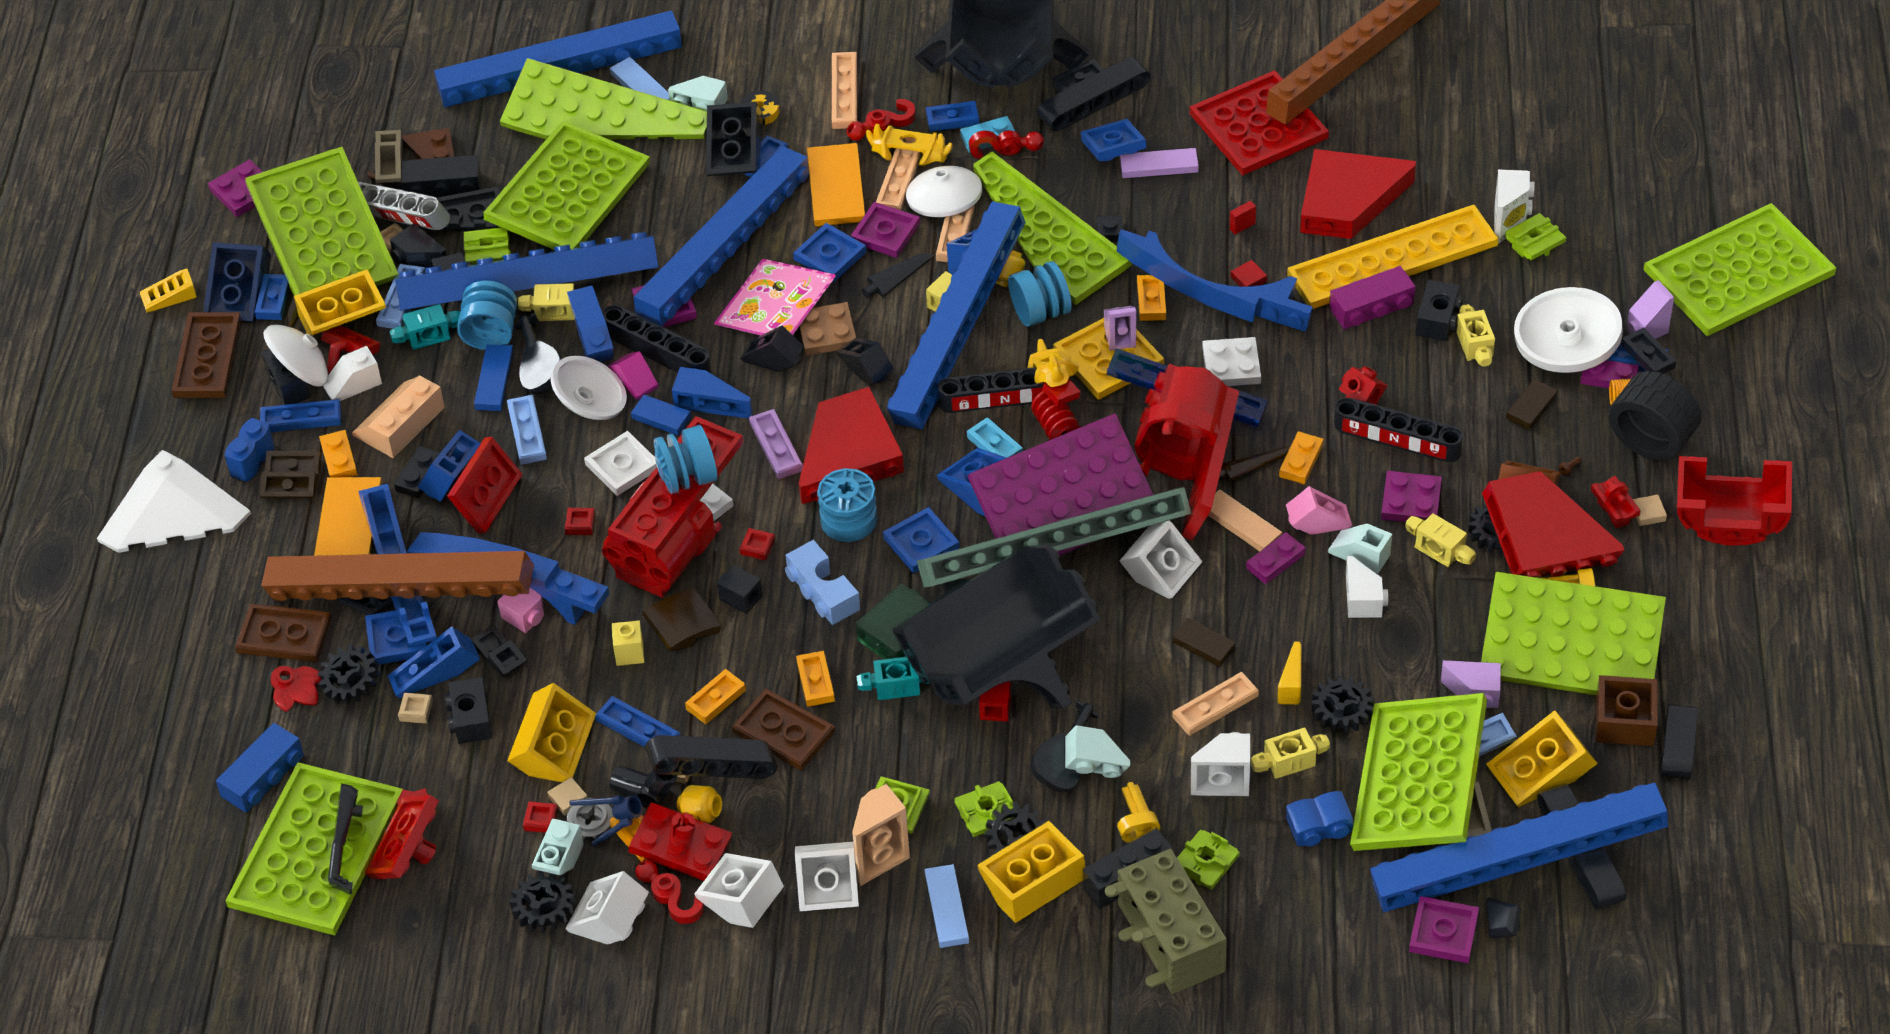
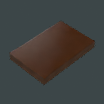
M250 603L235 645L236 653L317 662L332 619L331 613Z
M765 688L734 723L732 732L743 739L766 741L774 756L802 771L835 733V726Z

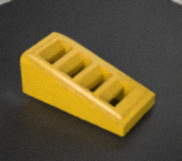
M188 269L178 271L140 291L147 313L197 298ZM155 296L156 299L151 301L150 297Z
M1294 642L1278 684V704L1299 705L1301 703L1300 642Z

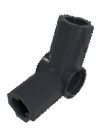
M620 765L616 766L613 770L609 785L610 789L629 796L636 795L641 800L642 805L648 808L651 802L661 805L678 775L657 774L654 769L649 774H645Z

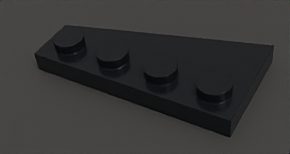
M499 186L436 198L450 214L449 223L440 230L502 228L484 220L483 214L500 194ZM402 223L403 230L410 226L409 224ZM419 227V228L422 229V230H433V229H428V228Z

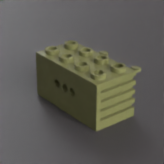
M1171 848L1118 870V882L1105 888V895L1108 897L1119 895L1118 905L1131 927L1119 932V939L1124 942L1130 939L1136 943L1141 942L1158 970L1157 973L1146 978V985L1148 987H1156L1165 982L1171 994H1174L1226 972L1227 939Z

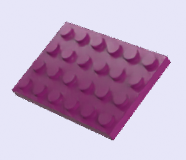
M1116 413L974 471L967 476L995 538L1153 495ZM1092 542L1057 551V553L1061 556Z

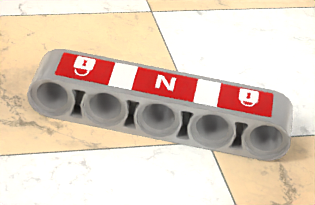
M358 182L370 211L375 218L409 225L414 223L418 227L433 230L443 229L450 221V214L435 197Z

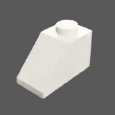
M365 346L343 355L328 375L327 382L323 385L331 400L340 399L342 401L382 384L378 364L368 347Z
M1347 556L1346 589L1348 618L1382 617L1383 606H1388V589H1383L1382 578L1353 556Z

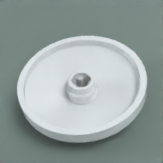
M1577 287L1558 288L1534 297L1520 310L1514 325L1515 342L1522 356L1539 368L1561 373L1583 371L1601 364L1616 351L1623 333L1622 318L1615 304L1606 296L1596 291Z

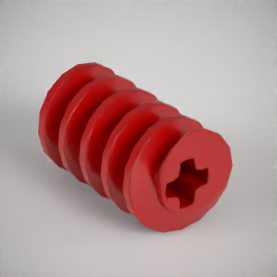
M1044 391L1034 398L1031 409L1045 431L1046 436L1049 437V440L1081 428V426H1078V421L1074 418V414L1070 411L1068 404L1057 407Z

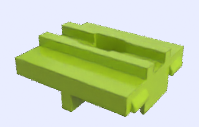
M1541 213L1505 231L1506 239L1512 243V248L1522 258L1525 256L1530 260L1542 254L1548 256L1550 250L1566 242V237L1559 231V227L1550 223L1551 220L1548 217L1545 218Z
M494 228L464 232L465 261H470L471 265H477L478 259L489 257L493 258V262L503 260V255L511 254L509 245L510 234L507 229Z
M1000 781L983 788L977 785L975 786V791L954 798L960 816L964 819L966 827L970 830L973 837L990 830L985 826L987 820H993L991 815L994 810L1001 813L1003 804H1006L1009 809L1013 807V801ZM1014 817V818H1008V819H1006V820H1007V821H1011V820L1015 819V817Z
M1200 829L1190 842L1187 841L1185 843V849L1177 859L1188 877L1195 880L1197 885L1201 886L1202 884L1212 890L1239 857L1240 851L1232 845H1228V840L1213 832L1210 834ZM1207 855L1212 857V859H1209L1208 861L1204 860L1203 858Z

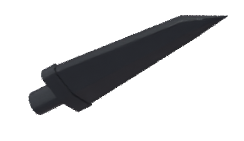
M918 254L874 275H870L867 277L870 285L862 289L863 295L866 298L875 293H878L881 297L886 296L888 292L936 254Z

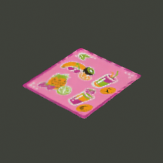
M762 259L714 324L757 335H763L783 325L793 335L836 275Z

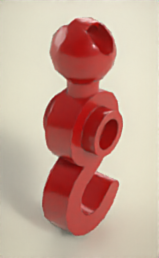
M897 99L896 109L906 112L905 114L898 115L890 111L873 110L867 114L866 122L853 121L848 124L846 129L847 136L854 141L864 138L867 130L874 133L876 124L880 125L882 131H885L891 125L895 127L908 126L915 120V106L909 100Z
M983 130L976 132L970 137L969 148L971 155L977 159L983 158L982 149L979 147L982 143L991 144L997 152L1004 156H1012L1017 154L1022 147H1026L1030 151L1041 149L1044 144V138L1039 132L1035 131L1028 133L1025 137H1020L1018 132L1012 130L1004 131L998 136L994 132Z
M643 860L636 866L635 874L638 880L643 883H651L653 898L661 904H668L669 914L674 921L681 924H690L699 920L703 915L704 905L696 897L694 898L693 907L689 910L678 908L681 901V886L677 876L669 873L659 875L658 867L651 860Z

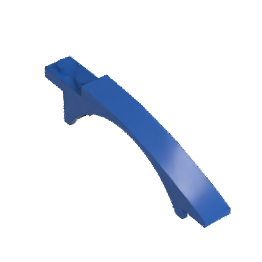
M1122 229L1120 230L1117 252L1134 265L1163 281L1169 287L1212 308L1252 323L1255 317L1258 316L1306 332L1313 307L1292 300L1297 278L1289 276L1271 284L1253 287L1228 286L1210 282L1191 274L1174 262L1163 249L1155 232L1148 231L1146 237Z
M388 484L358 491L376 553L407 554ZM400 596L391 597L410 647L437 640L427 602H424L422 596H414L409 599Z
M420 532L407 550V554L524 550L477 538ZM525 551L534 563L530 588L552 604L568 623L576 625L585 610L597 613L609 595L607 586L560 569L558 561Z

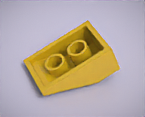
M1554 710L1486 765L1515 804L1521 807L1536 800L1538 792L1575 782L1598 763L1569 725Z

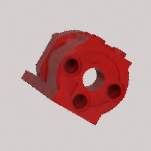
M1169 364L1164 373H1158L1154 383L1155 390L1150 388L1145 399V404L1148 405V408L1145 407L1141 415L1140 423L1142 424L1138 429L1134 447L1138 458L1143 463L1140 467L1144 476H1148L1149 469H1152L1178 480L1194 479L1189 500L1191 514L1186 515L1181 534L1183 538L1193 541L1213 506L1239 391L1226 386L1221 379L1206 368L1177 367Z
M695 416L687 428L697 425L702 426L713 453L717 476H719L743 445V435ZM681 436L677 440L679 444L682 443ZM656 467L608 528L609 535L603 542L602 554L615 570L616 578L663 598L690 561L704 552L716 536L715 534L721 529V523L718 521L714 524L712 511L704 502L700 501L714 481L698 485L693 476L690 475L689 489L684 490L678 480L679 492L670 494Z

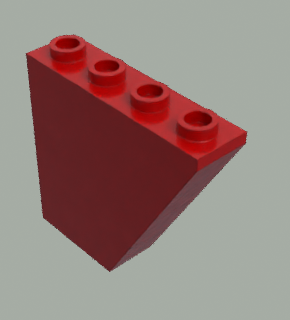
M1314 149L1301 212L1300 233L1352 239L1414 183L1416 161Z
M869 387L818 403L799 480L802 504L818 501L817 491L819 483L826 475L835 470L844 468L857 469L866 473L873 482L904 472L903 454Z
M1541 471L1489 481L1482 492L1511 574L1535 578L1548 575L1559 577L1568 571L1576 570L1577 572V569H1587L1597 565L1609 567L1617 563L1618 558L1624 552L1623 545Z

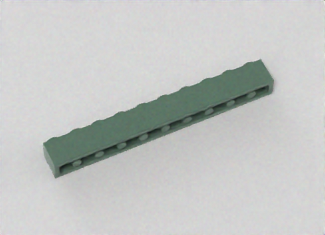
M1182 487L917 560L923 586L931 587L985 572L1025 546L1050 545L1056 551L1189 515L1191 510L1185 488Z

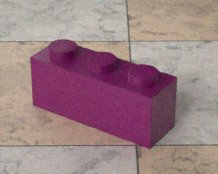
M1400 265L1331 290L1329 309L1342 328L1347 329L1413 305L1415 285Z

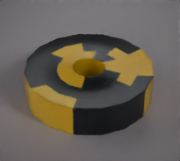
M767 91L751 92L745 95L740 102H757L763 114V125L772 123L778 118L780 113L777 97Z

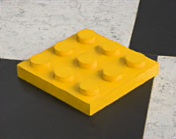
M1104 318L1053 344V349L1058 348L1072 356L1071 362L1079 365L1075 375L1098 400L1164 366V358L1137 329L1136 347L1110 351L1104 329Z

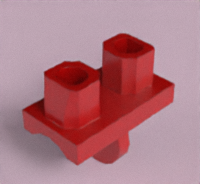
M1616 476L1603 483L1591 485V491L1597 498V503L1602 509H1605L1615 528L1630 524L1632 518L1640 516L1641 510L1628 494V486L1626 483L1620 482Z

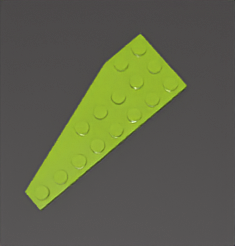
M527 58L500 120V124L503 127L547 139L562 121L609 140L635 139V137H648V139H658V137L705 139L707 134V111Z
M990 152L973 164L975 174L980 178L981 184L993 202L1020 206L1026 223L1017 242L1033 267L1037 265L1043 266L1044 263L1054 261L1058 265L1066 280L1071 302L1074 305L1080 303L1132 266V262L1117 252L1116 245L994 152Z

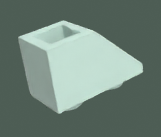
M706 76L670 86L668 89L670 101L707 111V105L725 104L728 100L726 81Z
M1370 524L1341 530L1328 549V553L1346 561L1347 556H1353L1378 574L1391 554L1392 534Z
M1076 725L1065 736V768L1076 770L1077 773L1081 774L1093 772L1103 774L1107 778H1116L1130 767V760L1102 729Z
M552 818L533 861L532 869L556 875H562L573 869L584 845L580 825Z

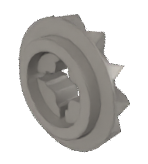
M609 804L572 806L567 814V822L580 825L583 840L591 836L596 839L597 835L606 832L609 828L610 819L613 817L612 809ZM594 813L595 820L586 825L585 819H589Z

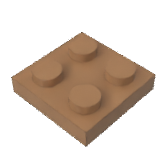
M848 302L812 308L799 326L805 356L837 351L856 338Z

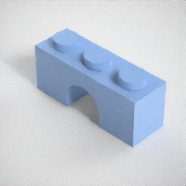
M814 540L786 554V575L790 581H796L800 586L803 596L807 600L811 599L822 618L826 617L834 625L860 610L859 592L844 575L831 581L822 580L830 575L829 557Z

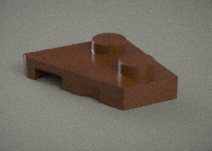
M449 128L402 136L403 146L405 148L409 147L418 160L454 157Z

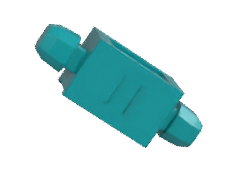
M438 304L402 314L404 326H398L389 331L393 343L409 340L413 350L450 340L448 328L457 327L460 311H451L444 315L441 305Z
M906 657L873 661L874 673L866 672L856 676L858 690L870 691L872 688H876L878 700L920 695L919 683H922V680Z

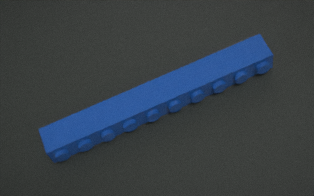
M671 10L434 70L443 106L448 107L514 90L527 58L572 72L583 73L618 64L629 57L634 60L681 48V35Z
M782 146L634 296L635 314L661 327L669 319H672L676 311L683 304H686L699 288L704 286L706 280L713 273H716L729 257L734 255L738 247L743 242L748 241L751 234L764 224L772 212L777 211L780 204L787 197H790L802 182L807 180L809 176L808 157Z
M992 201L988 210L983 213L979 228L973 233L971 243L967 251L963 253L957 271L952 274L951 283L947 291L941 296L940 305L936 312L932 314L930 324L926 332L922 334L915 354L910 357L909 366L905 374L900 377L898 387L888 401L887 409L894 424L923 429L939 397L938 384L941 380L949 377L1026 223L1020 206Z
M646 232L631 234L632 239L621 240V236L605 238L606 243L596 245L595 240L580 242L579 248L570 249V244L554 247L555 252L545 253L544 249L528 251L529 256L519 257L518 253L503 255V260L493 262L492 257L477 260V265L467 266V261L451 264L452 269L441 270V266L425 268L426 273L415 274V270L399 272L400 277L395 278L400 310L462 300L466 287L474 282L483 280L495 281L504 284L512 291L534 288L536 284H561L657 268L658 261L654 237L647 236Z
M1655 783L1638 785L1632 790L1618 794L1611 793L1602 799L1582 802L1575 807L1562 811L1555 810L1539 818L1525 819L1509 827L1495 828L1489 833L1476 837L1469 836L1466 842L1439 845L1432 850L1419 854L1412 853L1403 859L1393 862H1382L1376 867L1370 868L1372 884L1384 913L1417 903L1420 896L1434 898L1668 827V812Z

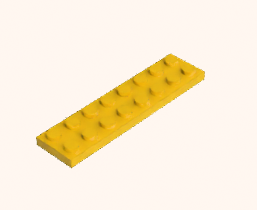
M1471 205L1288 267L1287 275L1288 277L1297 278L1295 288L1305 303L1312 306V309L1330 303V291L1400 265L1406 274L1411 276L1498 246V237L1476 206Z

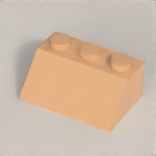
M422 376L403 382L352 432L353 436L394 458L445 408L441 387Z
M887 784L878 789L870 790L861 798L852 832L857 882L860 886L910 858L906 807Z

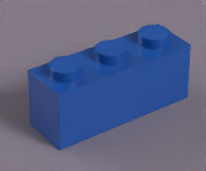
M273 723L216 780L220 796L247 813L262 800L263 796L273 786L281 781L282 777L292 766H296L297 762H300L304 755L300 739Z

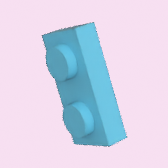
M1008 116L962 128L960 129V136L970 153L969 139L976 132L987 130L994 132L998 136L1004 131L1015 130ZM982 143L979 145V147L981 149H985L988 147H992V145L989 143Z
M988 417L967 431V438L980 449L1007 458L1023 452V448Z

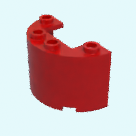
M1679 456L1677 514L1686 529L1691 528L1696 531L1697 537L1722 545H1749L1765 541L1767 535L1773 532L1778 534L1788 524L1792 509V461L1764 460L1762 478L1721 475L1709 476L1706 475L1707 457Z

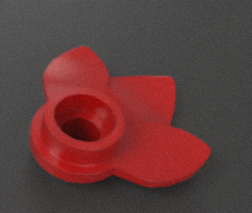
M280 666L274 669L271 673L270 682L275 689L273 696L275 704L285 712H288L295 702L316 706L318 704V692L315 685L321 681V678L318 676L319 671L307 666L296 669L289 666ZM287 676L290 679L282 680L280 677Z

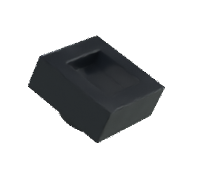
M1122 215L1096 217L1097 232L1110 242L1118 241L1119 232L1121 229L1123 230Z

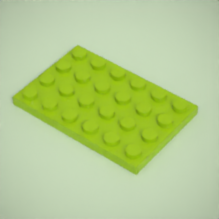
M562 121L483 212L484 220L551 249L570 244V249L579 248L580 242H585L648 167L650 156Z
M343 147L245 178L247 188L294 296L364 270L369 271L376 286L391 282L395 277L399 276Z
M1770 203L1644 264V271L1654 282L1659 280L1674 296L1675 304L1706 336H1709L1834 276L1836 267Z
M1496 572L1481 662L1500 663V681L1596 695L1599 675L1654 679L1666 597Z
M1484 693L1374 704L1350 842L1354 851L1466 842L1487 698Z
M297 762L225 900L227 907L336 935L365 876V871L397 809L396 803L403 789ZM341 783L351 785L358 790L355 805L363 806L362 817L352 816L346 844L343 847L340 876L353 883L352 894L331 888L328 882L331 847L334 840Z

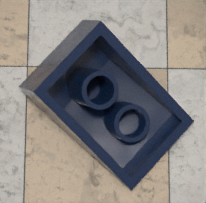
M213 242L203 312H240L242 322H254L256 318L255 309L264 274H269L271 253L264 246Z

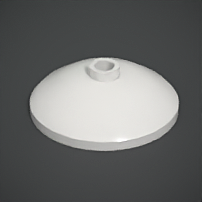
M959 166L935 167L919 174L909 184L906 191L907 203L913 211L921 215L930 217L955 215L969 209L980 199L982 184L980 178L966 168Z
M270 325L264 330V339L276 358L294 375L314 386H323L327 382L328 369L324 356L317 347V341L311 335L303 334L297 329L283 325Z
M569 356L561 359L552 370L551 384L555 394L569 410L577 415L588 419L607 420L614 418L623 410L627 400L625 387L620 378L601 362L584 356Z

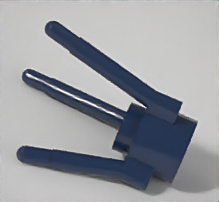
M618 795L607 798L570 800L569 802L571 806L613 804L611 807L612 814L617 820H620V823L592 841L593 846L606 840L622 828L631 826L632 819L640 817L643 812L641 800L636 795L624 798Z

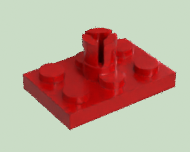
M486 437L460 477L456 480L447 497L478 534L486 533L521 478L522 473L493 437Z
M431 795L402 798L365 871L367 876L372 879L401 878L410 867L409 860L411 856L421 864H427L433 858L437 847L434 843L424 839L422 834L427 824L434 819L436 814L435 808L439 800Z
M651 802L629 844L628 852L640 857L644 856L645 859L705 881L723 857L731 841L732 832L697 820L689 813L684 812V814Z

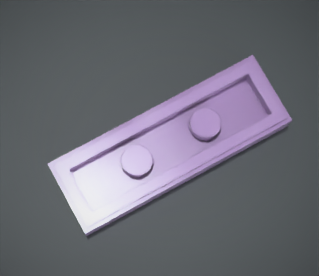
M1196 148L1138 152L1120 156L1122 178L1198 172Z
M772 409L749 417L750 425L777 478L781 479L802 472L803 465L775 410Z

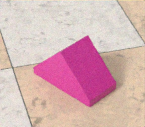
M640 351L626 354L607 366L620 378L625 389L636 400L659 388Z

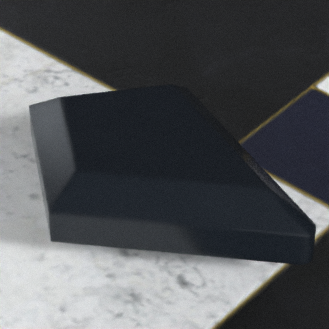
M363 597L362 599L339 598L340 603L366 615L381 613L393 605L391 597L386 599L376 597Z
M1487 897L1489 936L1493 939L1517 936L1520 928L1519 921L1522 908Z

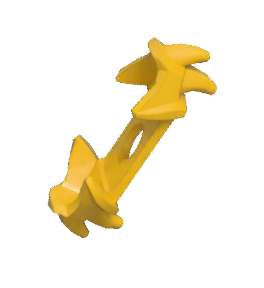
M879 124L875 125L874 133L870 130L866 131L867 139L872 146L871 151L879 153L887 161H891L893 158L889 151L891 147L923 153L924 155L919 161L921 166L935 161L943 163L952 150V143L950 142L945 146V138L941 133L937 138V133L926 134L894 129L892 126H888L885 131H882ZM912 137L915 138L916 141L914 143L907 144L904 143L901 139Z
M1039 339L1037 352L1030 355L1027 368L1037 367L1034 376L1037 384L1046 382L1050 387H1057L1066 384L1069 377L1077 372L1079 365L1071 362L1072 356L1058 348L1047 349L1043 339Z

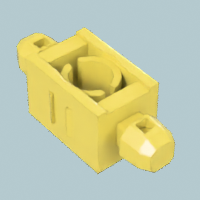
M536 284L534 286V296L530 294L518 297V308L521 311L531 312L534 310L539 321L574 320L567 296L568 291L574 290V284Z
M1469 304L1462 305L1459 309L1456 333L1467 361L1476 359L1477 363L1482 367L1489 366L1494 353L1495 337L1484 310L1475 311Z
M1432 513L1426 520L1411 516L1406 521L1405 528L1416 536L1414 548L1441 564L1449 567L1457 559V561L1463 564L1470 565L1475 560L1476 552L1468 545H1465L1467 533Z
M1301 728L1265 740L1264 753L1261 752L1254 755L1250 759V764L1254 772L1268 771L1270 768L1274 778L1277 779L1315 767L1316 754L1327 751L1330 748V742L1328 737L1323 734L1310 738L1306 728Z

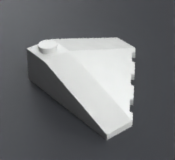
M162 450L143 469L97 537V540L118 553L129 551L128 545L145 542L146 548L167 544V538L184 536L186 541L206 537L205 531L222 528L223 534L234 532L248 518L251 512L186 462Z

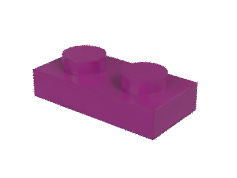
M1605 360L1595 367L1583 370L1580 384L1609 388L1611 380L1632 379L1638 373L1639 365Z
M1285 532L1246 562V569L1263 583L1267 584L1303 557L1306 548Z

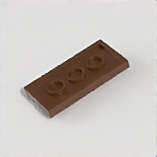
M188 312L171 390L173 398H226L241 324L240 312Z

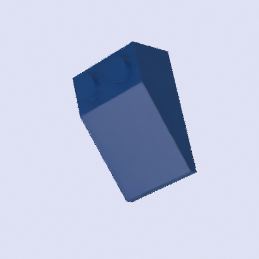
M976 448L939 473L937 478L975 512L985 516L967 476L974 471L1007 457Z

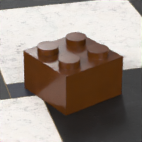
M1599 675L1596 691L1595 742L1654 746L1658 726L1657 679Z

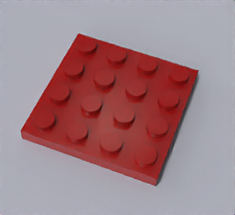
M1275 70L1189 107V114L1242 176L1329 138L1328 129L1309 108L1305 109L1286 125L1266 113L1269 90L1283 80Z

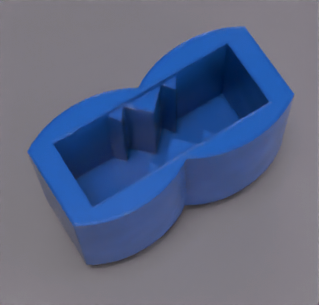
M251 418L241 427L239 437L227 446L225 459L231 477L248 482L256 476L261 463L266 460V451L274 450V441L269 423Z
M1342 791L1325 793L1314 799H1302L1286 806V819L1297 846H1314L1325 838L1340 839L1353 831V817Z

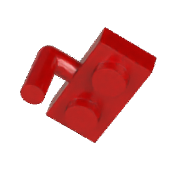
M341 325L322 331L321 341L330 344L327 362L329 374L338 363L339 354L343 350L350 353L367 346L372 355L379 352L380 342Z

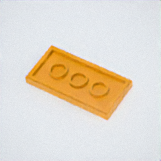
M857 143L807 148L814 225L823 226L825 223L836 225L860 222L865 216Z
M381 477L327 478L314 556L371 554L373 538L358 491L382 485Z

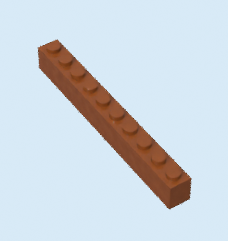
M1385 0L1272 87L1268 93L1266 113L1286 125L1440 5V0Z
M525 551L276 556L267 558L261 586L272 599L277 601L293 598L301 600H311L312 598L335 600L345 597L351 599H362L363 597L386 599L397 596L408 599L414 596L438 598L448 595L461 598L466 595L490 597L491 595L500 594L513 597L518 594H529L534 563Z

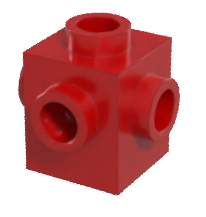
M1351 367L1344 374L1339 390L1346 394L1347 398L1377 405L1388 385L1376 378L1377 372L1369 367Z

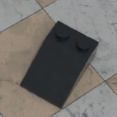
M757 102L707 105V176L757 172L763 138V114Z

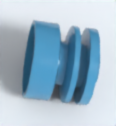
M1054 261L1046 262L1043 266H1035L1033 274L1029 270H1023L1009 276L1008 287L1010 297L1019 319L1026 327L1044 322L1046 313L1051 318H1056L1059 314L1070 313V292L1063 273Z
M478 281L466 287L462 295L461 312L457 325L458 335L462 341L480 350H486L487 344L507 345L512 338L515 310L517 308V297L514 292L504 284L495 281Z
M701 425L682 430L681 444L678 443L672 433L667 434L668 447L663 437L654 438L657 469L670 494L679 492L678 480L684 490L689 489L690 475L693 476L698 485L717 480V469L713 453Z
M848 468L835 470L822 479L819 483L817 494L820 507V522L823 531L829 537L842 542L858 541L870 535L877 523L873 480L864 472Z

